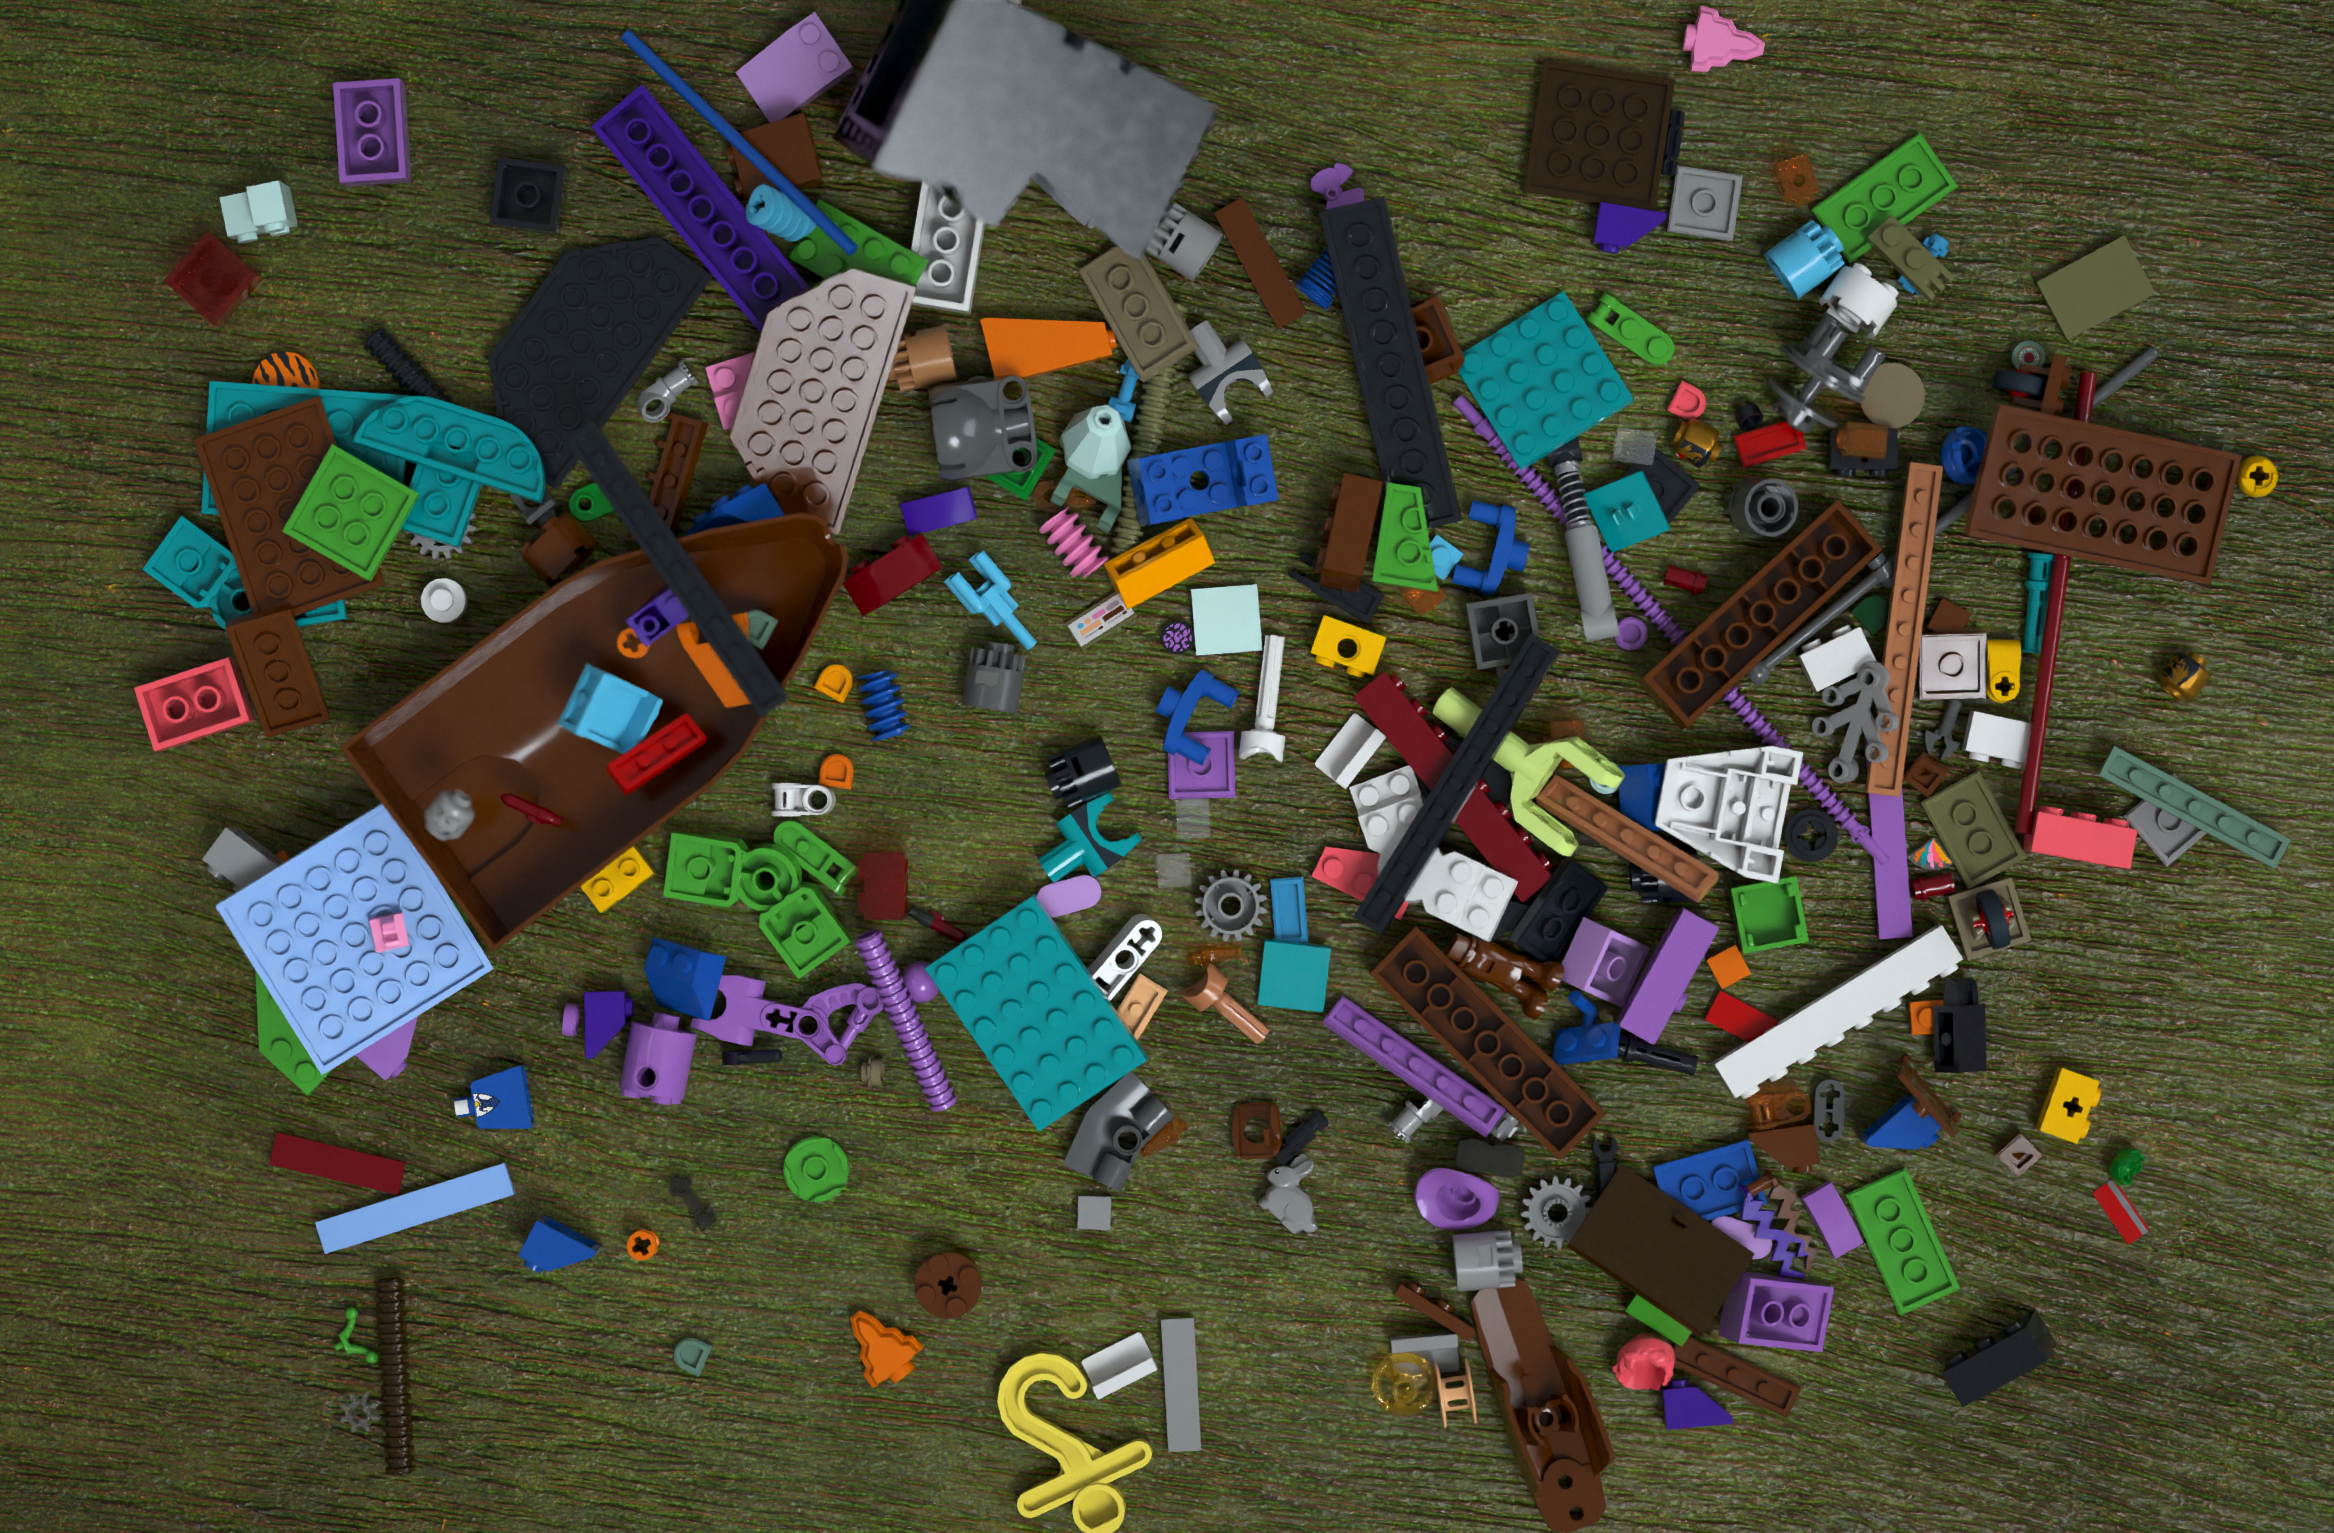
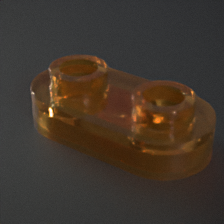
M1062 478L1043 481L1036 487L1034 492L1036 506L1041 511L1049 514L1060 513L1067 507H1069L1067 511L1090 508L1098 501V499L1090 495L1085 498L1079 497L1077 495V488L1073 487L1062 508L1054 503L1046 502L1044 494L1049 490L1055 491Z

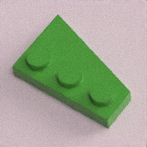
M1387 483L1372 582L1438 592L1421 488Z

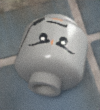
M448 790L440 791L424 812L427 830L443 841H446L448 838L458 839L475 817L474 810L470 806L472 803L471 798L460 790L455 792Z

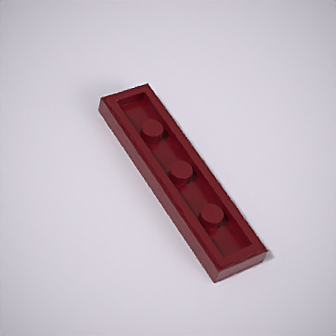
M282 1132L276 1133L269 1165L395 1195L400 1194L407 1164L405 1161Z

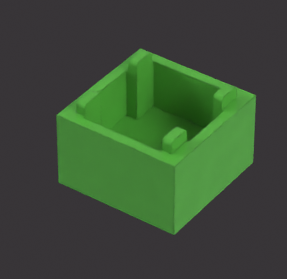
M1797 876L1780 877L1778 883L1759 881L1727 888L1740 953L1747 954L1809 942Z

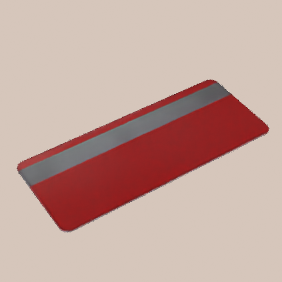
M2112 1179L2093 1192L2094 1197L2127 1244H2131L2149 1231L2148 1226L2123 1190Z

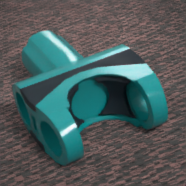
M1110 792L1082 805L1056 823L1066 839L1037 858L1053 883L1081 864L1085 866L1092 878H1095L1122 859L1142 840L1138 832L1126 840L1122 839L1119 841H1109L1100 835L1097 829V819L1104 810L1103 807L1115 799Z

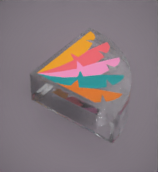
M1931 837L1907 856L1911 863L1927 870H1940L1954 864L1934 837Z

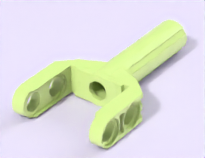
M1453 687L1447 689L1433 707V714L1464 738L1482 711L1480 707ZM1511 731L1493 760L1511 774L1512 790L1510 798L1514 819L1553 850L1569 857L1579 845L1573 832L1531 801V799L1537 797L1562 758L1566 759L1596 783L1607 785L1611 788H1617L1625 775L1620 768L1577 736L1529 745Z

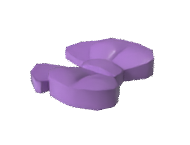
M1336 163L1334 168L1321 170L1311 179L1310 188L1314 192L1324 195L1327 201L1326 209L1364 200L1362 188L1342 191L1340 185L1346 182L1353 173V170L1345 164Z

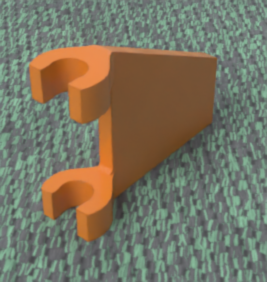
M748 614L732 615L749 640ZM694 622L678 624L677 632L684 649L724 706L728 708L751 704L710 644H698L699 629Z

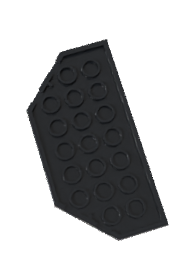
M660 237L566 251L488 357L497 418L514 425L529 438L543 462L545 482L557 491L579 462V458L566 440L593 421L600 430L604 428L713 279L710 273Z

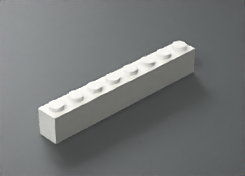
M1937 924L1780 1020L1777 1025L1767 1029L1764 1034L1749 1043L1744 1042L1716 1059L1712 1064L1734 1098L1741 1095L1744 1100L1760 1090L1758 1084L1769 1078L1771 1082H1774L1788 1073L1786 1067L1796 1061L1801 1065L1817 1055L1814 1051L1825 1043L1829 1048L1845 1038L1843 1032L1854 1026L1856 1030H1859L1874 1020L1871 1015L1881 1009L1886 1013L1902 1003L1900 998L1911 991L1913 995H1916L1930 986L1928 980L1939 974L1941 978L1950 975L1959 968L1956 963L1963 960L1943 925Z

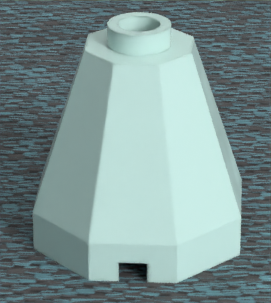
M1108 405L1093 407L1074 414L1059 440L1061 448L1063 447L1066 465L1089 479L1099 478L1103 474H1108L1107 476L1117 474L1131 451L1125 423L1119 412Z

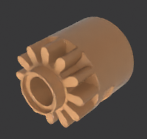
M946 325L901 335L888 376L889 381H898L901 392L958 380Z

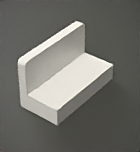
M1353 714L1317 759L1315 766L1346 789L1385 740L1386 736L1359 715Z
M1136 1332L1082 1360V1365L1092 1383V1389L1097 1399L1158 1369L1140 1332Z

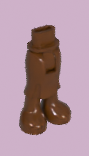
M1456 933L1445 950V956L1454 960L1455 965L1462 968L1470 976L1498 987L1503 993L1509 992L1519 998L1522 1011L1532 1019L1539 1018L1544 1012L1548 1001L1545 989L1554 991L1559 986L1564 975V965L1556 961L1536 962L1525 958L1523 954L1512 953L1491 941L1476 939L1473 935L1467 938ZM1521 974L1533 979L1540 986L1520 980Z

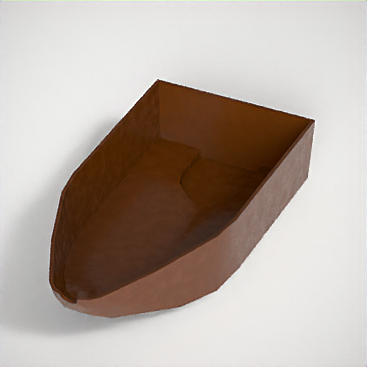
M801 513L710 529L678 538L731 615L758 610L779 620L764 649L762 650L754 645L753 647L782 688L785 689L804 659L845 577L848 562L845 545L837 543L831 537L828 530V522L817 515ZM643 549L599 561L560 582L340 746L341 750L493 952L708 790L745 754L768 716L767 714L761 718L752 704L726 708L684 649L678 636L677 625L652 642L647 654L641 658L626 657L620 652L617 644L618 637L622 631L631 628L626 619L655 592L667 585ZM689 616L679 624L693 622V620ZM699 630L698 644L708 643ZM632 634L630 635V642L626 643V647L632 648L637 652L639 651L638 645L642 642ZM588 663L663 699L659 714L653 721L645 739L687 712L706 735L707 740L705 744L628 795H625L605 771L609 763L623 754L591 739L574 734L557 723ZM448 790L455 792L460 790L472 800L470 806L474 810L475 817L458 839L448 838L446 841L440 840L425 827L424 812L440 791ZM512 793L539 806H544L556 815L563 817V821L560 827L546 823L543 825L534 823L526 819L524 813L504 805L501 795Z

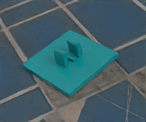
M1643 470L1583 494L1587 498L1586 503L1610 552H1616L1671 529Z

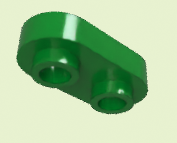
M596 483L575 491L569 501V508L573 516L585 522L596 520L615 511ZM584 498L590 499L592 503L591 508L587 511H583L580 508V502Z

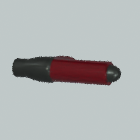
M913 906L908 916L914 918L926 928H930L959 944L968 939L964 931L945 922L946 918L935 911H924Z

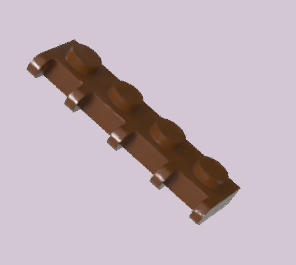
M669 412L665 418L672 421L667 440L666 442L657 440L655 445L664 449L657 473L647 471L646 478L654 480L649 496L650 501L675 535L708 423ZM629 532L627 538L636 540L631 532Z

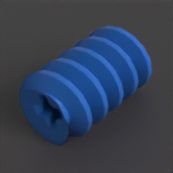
M885 670L855 678L866 680V683L858 687V691L869 693V696L864 698L861 703L862 705L872 706V709L867 711L864 716L866 718H874L875 722L867 728L870 731H878L879 733L871 739V742L903 735L902 732L911 727L910 723L899 721V719L907 715V710L896 709V706L904 701L903 697L893 696V693L901 688L900 684L890 683V680L898 675L896 671Z

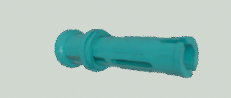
M2028 552L2027 557L2030 558L2029 577L2025 580L2024 585H2026V589H2029L2022 652L2040 654L2054 555Z

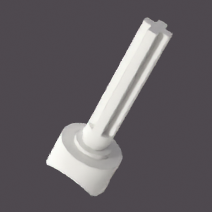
M1277 635L1265 636L1255 729L1242 731L1238 758L1245 760L1247 757L1257 753H1268L1274 755L1278 762L1282 763L1285 736L1277 734L1273 729L1285 637Z

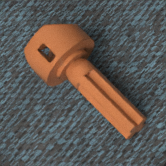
M1208 961L1207 972L1203 978L1194 985L1182 988L1180 995L1199 1012L1212 1005L1256 1044L1260 1041L1262 1042L1270 1029L1228 993L1224 992L1229 978Z

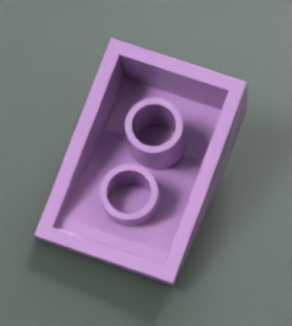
M814 12L787 30L735 73L768 121L772 123L790 117L854 73L855 70L818 15Z

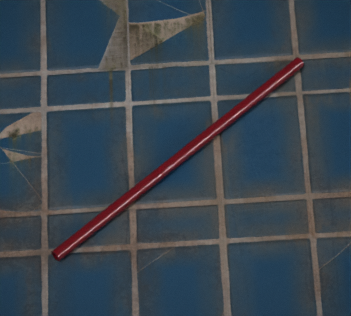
M2080 372L2074 414L2075 420L2089 423L2091 421L2097 379L2096 373ZM2084 446L2078 448L2074 455L2075 462L2078 465L2085 462L2086 448ZM2077 479L2071 480L2067 485L2066 492L2069 497H2073L2079 492L2080 484ZM2069 512L2063 513L2059 518L2061 530L2068 528L2072 522V516ZM2054 553L2015 825V833L2027 835L2032 833L2071 556Z

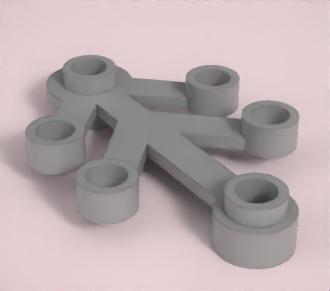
M1877 661L1864 663L1858 670L1857 678L1841 686L1826 687L1822 693V699L1826 705L1838 706L1844 702L1845 697L1860 692L1855 705L1830 717H1817L1812 723L1814 734L1823 737L1830 736L1835 729L1850 722L1839 757L1834 758L1828 767L1830 777L1837 783L1852 782L1858 775L1859 767L1853 757L1862 730L1868 742L1865 750L1866 758L1872 763L1884 762L1889 755L1888 747L1882 742L1878 729L1882 732L1895 731L1899 726V718L1892 711L1885 692V688L1890 681L1889 672L1885 666ZM1870 673H1872L1874 677L1872 683L1870 681ZM1832 691L1836 693L1835 701L1831 698ZM1873 700L1879 711L1876 724L1870 711ZM1886 717L1890 719L1889 727L1885 725ZM1822 721L1826 724L1825 732L1821 729ZM1876 747L1880 751V755L1878 758L1875 756L1874 753ZM1839 765H1841L1843 770L1841 775L1839 773Z

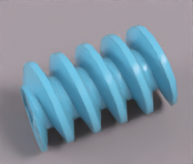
M766 184L757 186L747 203L746 218L750 224L767 230V232L784 238L787 241H798L803 236L810 234L816 227V224L783 192Z

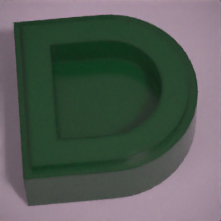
M1869 596L1857 604L1850 612L1871 636H1874L1887 624L1889 603L1882 597Z

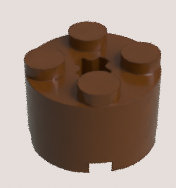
M564 512L559 517L555 515L548 520L541 528L544 534L536 540L534 538L530 539L521 547L519 552L523 555L522 559L547 586L553 588L562 582L558 577L562 572L564 574L573 573L594 552L595 549L593 547L599 543L572 514Z
M946 1249L935 1252L925 1259L916 1274L914 1287L917 1301L924 1310L938 1318L953 1319L963 1316L974 1307L981 1294L983 1281L980 1269L970 1255L960 1250ZM948 1276H952L954 1278L953 1284L958 1287L957 1289L951 1288L947 1292L943 1290L944 1284L940 1283V1279L946 1280Z

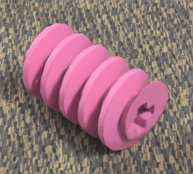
M1067 507L1043 524L1039 532L1041 534L1052 532L1047 543L1049 545L1059 543L1054 553L1057 556L1067 553L1062 564L1064 567L1074 564L1075 566L1070 575L1072 577L1082 575V580L1101 567L1110 558L1108 556L1097 558V554L1102 547L1100 545L1089 546L1094 536L1092 534L1081 535L1086 525L1085 523L1074 525L1073 523L1079 515L1077 512L1067 515L1066 511L1069 508Z

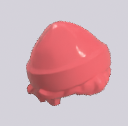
M1641 1333L1630 1339L1619 1350L1616 1365L1613 1366L1612 1371L1615 1373L1617 1381L1625 1388L1634 1390H1649L1651 1388L1659 1390L1661 1384L1663 1386L1667 1385L1673 1376L1675 1353L1668 1343L1655 1335Z

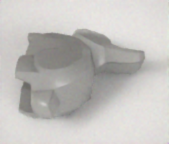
M1303 1153L1296 1157L1290 1166L1280 1165L1267 1172L1266 1178L1272 1185L1267 1188L1265 1195L1257 1202L1263 1209H1268L1293 1234L1302 1230L1306 1233H1312L1318 1229V1224L1314 1220V1206L1311 1197L1299 1186V1181L1314 1169V1162L1309 1160L1307 1155Z

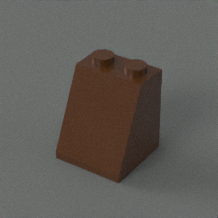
M804 113L740 133L800 191L825 185L810 123ZM732 144L726 146L730 165L736 164L739 177L734 178V183L739 198L744 197L748 203L754 189L761 184H766L780 191Z

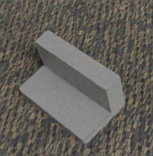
M1453 1331L1390 1337L1393 1374L1395 1377L1435 1373L1434 1362H1437L1440 1373L1458 1371L1460 1368L1458 1337Z

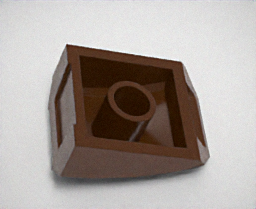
M1440 293L1411 304L1430 384L1458 373L1465 358Z

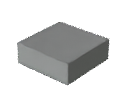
M1078 1195L1077 1229L1111 1230L1112 1196Z

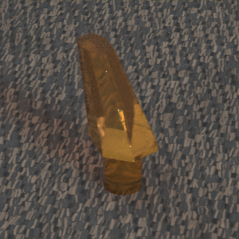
M1202 946L1199 951L1188 953L1187 962L1190 966L1201 964L1206 968L1208 961L1212 965H1216L1241 956L1242 950L1239 947Z
M1178 1119L1173 1124L1167 1123L1142 1148L1140 1152L1142 1157L1147 1158L1179 1141L1180 1134L1187 1130L1186 1122L1183 1119Z

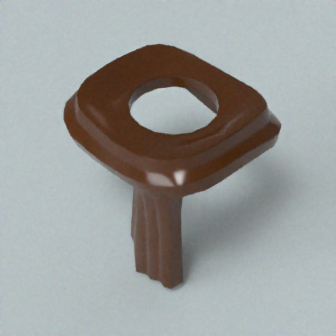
M1257 1102L1236 1106L1232 1121V1142L1234 1150L1240 1158L1246 1160L1271 1158L1279 1153L1282 1139L1280 1111L1277 1104ZM1262 1118L1269 1125V1127L1263 1129L1264 1141L1257 1144L1252 1143L1245 1136V1126L1251 1119Z

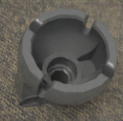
M1008 375L942 384L928 390L940 479L955 481L1026 472L1034 467L1037 461V446L1032 404L1026 382L1021 377ZM1010 381H1016L1022 386L1020 397L1014 400L1006 398L1003 394L1004 385ZM1020 447H1025L1031 452L1030 461L1023 466L1015 464L1012 460L1014 450Z

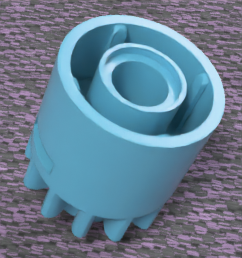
M1813 219L1764 253L1765 259L1776 277L1797 300L1845 265L1839 253L1844 247L1836 234L1827 225L1821 228Z

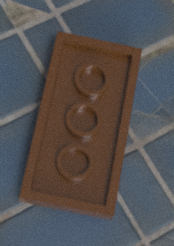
M290 603L225 621L228 636L266 738L330 720L329 710Z

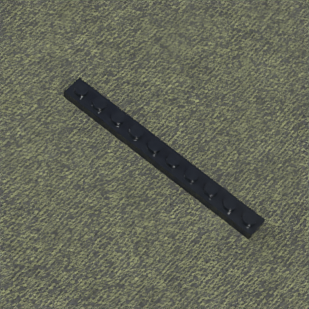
M593 421L566 440L760 717H764L789 699L787 693L598 425Z
M1530 633L1353 916L1355 919L1382 936L1384 935L1560 654L1558 649Z

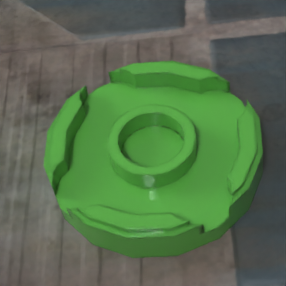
M821 1136L804 1138L792 1146L785 1157L783 1167L785 1182L792 1193L803 1200L815 1203L830 1200L839 1194L848 1181L850 1170L848 1157L842 1147L830 1138Z

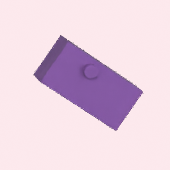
M1678 907L1615 1023L1655 1045L1673 1011L1679 1013L1685 1004L1688 995L1684 991L1719 928L1690 911Z

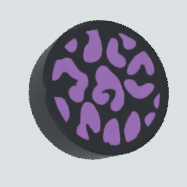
M1173 621L1162 630L1161 642L1168 652L1183 654L1193 645L1194 634L1188 624L1182 621Z

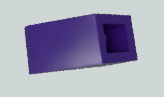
M665 585L626 619V622L644 646L647 647L689 617V614L669 586Z

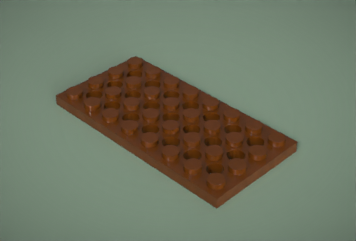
M1995 403L1963 534L2210 585L2242 455ZM2019 434H2024L2027 438V445L2022 451L2017 452L2013 446L2014 439ZM2054 440L2057 443V452L2053 457L2047 458L2044 454V447L2047 442ZM2084 446L2087 449L2088 456L2084 463L2078 465L2075 462L2074 455L2078 448ZM2115 453L2118 457L2117 466L2113 470L2108 471L2105 467V459L2109 454ZM2145 459L2148 463V470L2145 475L2138 477L2135 473V466L2138 461ZM2175 465L2178 469L2177 479L2172 483H2167L2165 479L2166 470L2170 466ZM2016 466L2019 470V478L2015 483L2009 485L2005 479L2006 472L2011 467ZM2206 472L2208 476L2207 485L2203 489L2198 490L2195 485V479L2199 473ZM2047 473L2050 480L2049 485L2046 489L2039 491L2036 487V480L2040 474ZM2077 479L2080 484L2079 492L2075 496L2069 497L2066 492L2067 485L2071 480ZM2107 485L2110 490V496L2106 502L2099 503L2097 492L2102 486ZM2138 492L2140 503L2135 509L2130 510L2127 506V499L2131 493ZM2167 498L2170 502V509L2165 515L2160 516L2157 512V505L2162 499ZM2008 499L2011 503V511L2007 516L2000 517L1997 511L1998 505L2001 501ZM2197 504L2200 508V515L2197 520L2190 522L2187 518L2188 509L2192 505ZM2038 505L2042 511L2041 518L2036 523L2031 524L2028 519V513L2032 507ZM2069 512L2072 516V522L2068 528L2061 530L2058 524L2059 518L2063 513ZM2099 518L2102 522V529L2097 535L2091 536L2089 524L2092 520ZM2129 524L2132 528V535L2126 542H2121L2119 531L2124 525ZM2159 530L2162 534V541L2158 547L2151 548L2149 538L2153 532ZM2185 537H2190L2192 540L2190 551L2186 554H2181L2179 550L2181 540Z

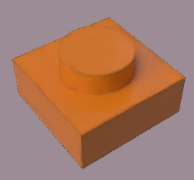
M1942 999L1908 1002L1911 1035L1934 1034L1933 1005H1943Z

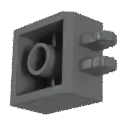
M1532 593L1465 604L1475 669L1481 670L1495 667L1498 684L1505 675L1504 665H1510L1530 633L1540 639ZM1500 622H1505L1506 627H1512L1513 633L1507 636L1508 641H1501V636L1496 637L1495 630L1499 629Z

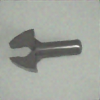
M1949 699L1938 730L1934 732L1924 731V746L1926 753L1931 755L1935 741L1943 737L1942 741L1945 746L1939 760L1950 756L1960 745V742L1953 741L1951 735L1962 706L1960 699Z

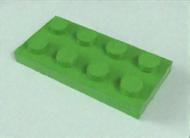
M820 199L816 206L858 245V249L852 255H848L816 225L810 234L803 236L797 241L789 256L791 260L824 279L852 265L917 284L929 261Z

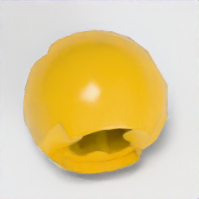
M2259 455L2250 456L2243 460L2239 466L2236 479L2237 485L2248 496L2255 498L2264 497L2271 493L2277 485V468L2267 457ZM2256 468H2259V473L2264 474L2265 477L2264 480L2258 482V485H2255V480L2250 479L2249 476L2250 473L2256 471Z

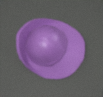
M1446 1168L1431 1169L1422 1175L1417 1182L1414 1194L1415 1203L1421 1215L1434 1226L1447 1230L1469 1229L1485 1223L1495 1215L1499 1203L1498 1190L1490 1183L1470 1174Z

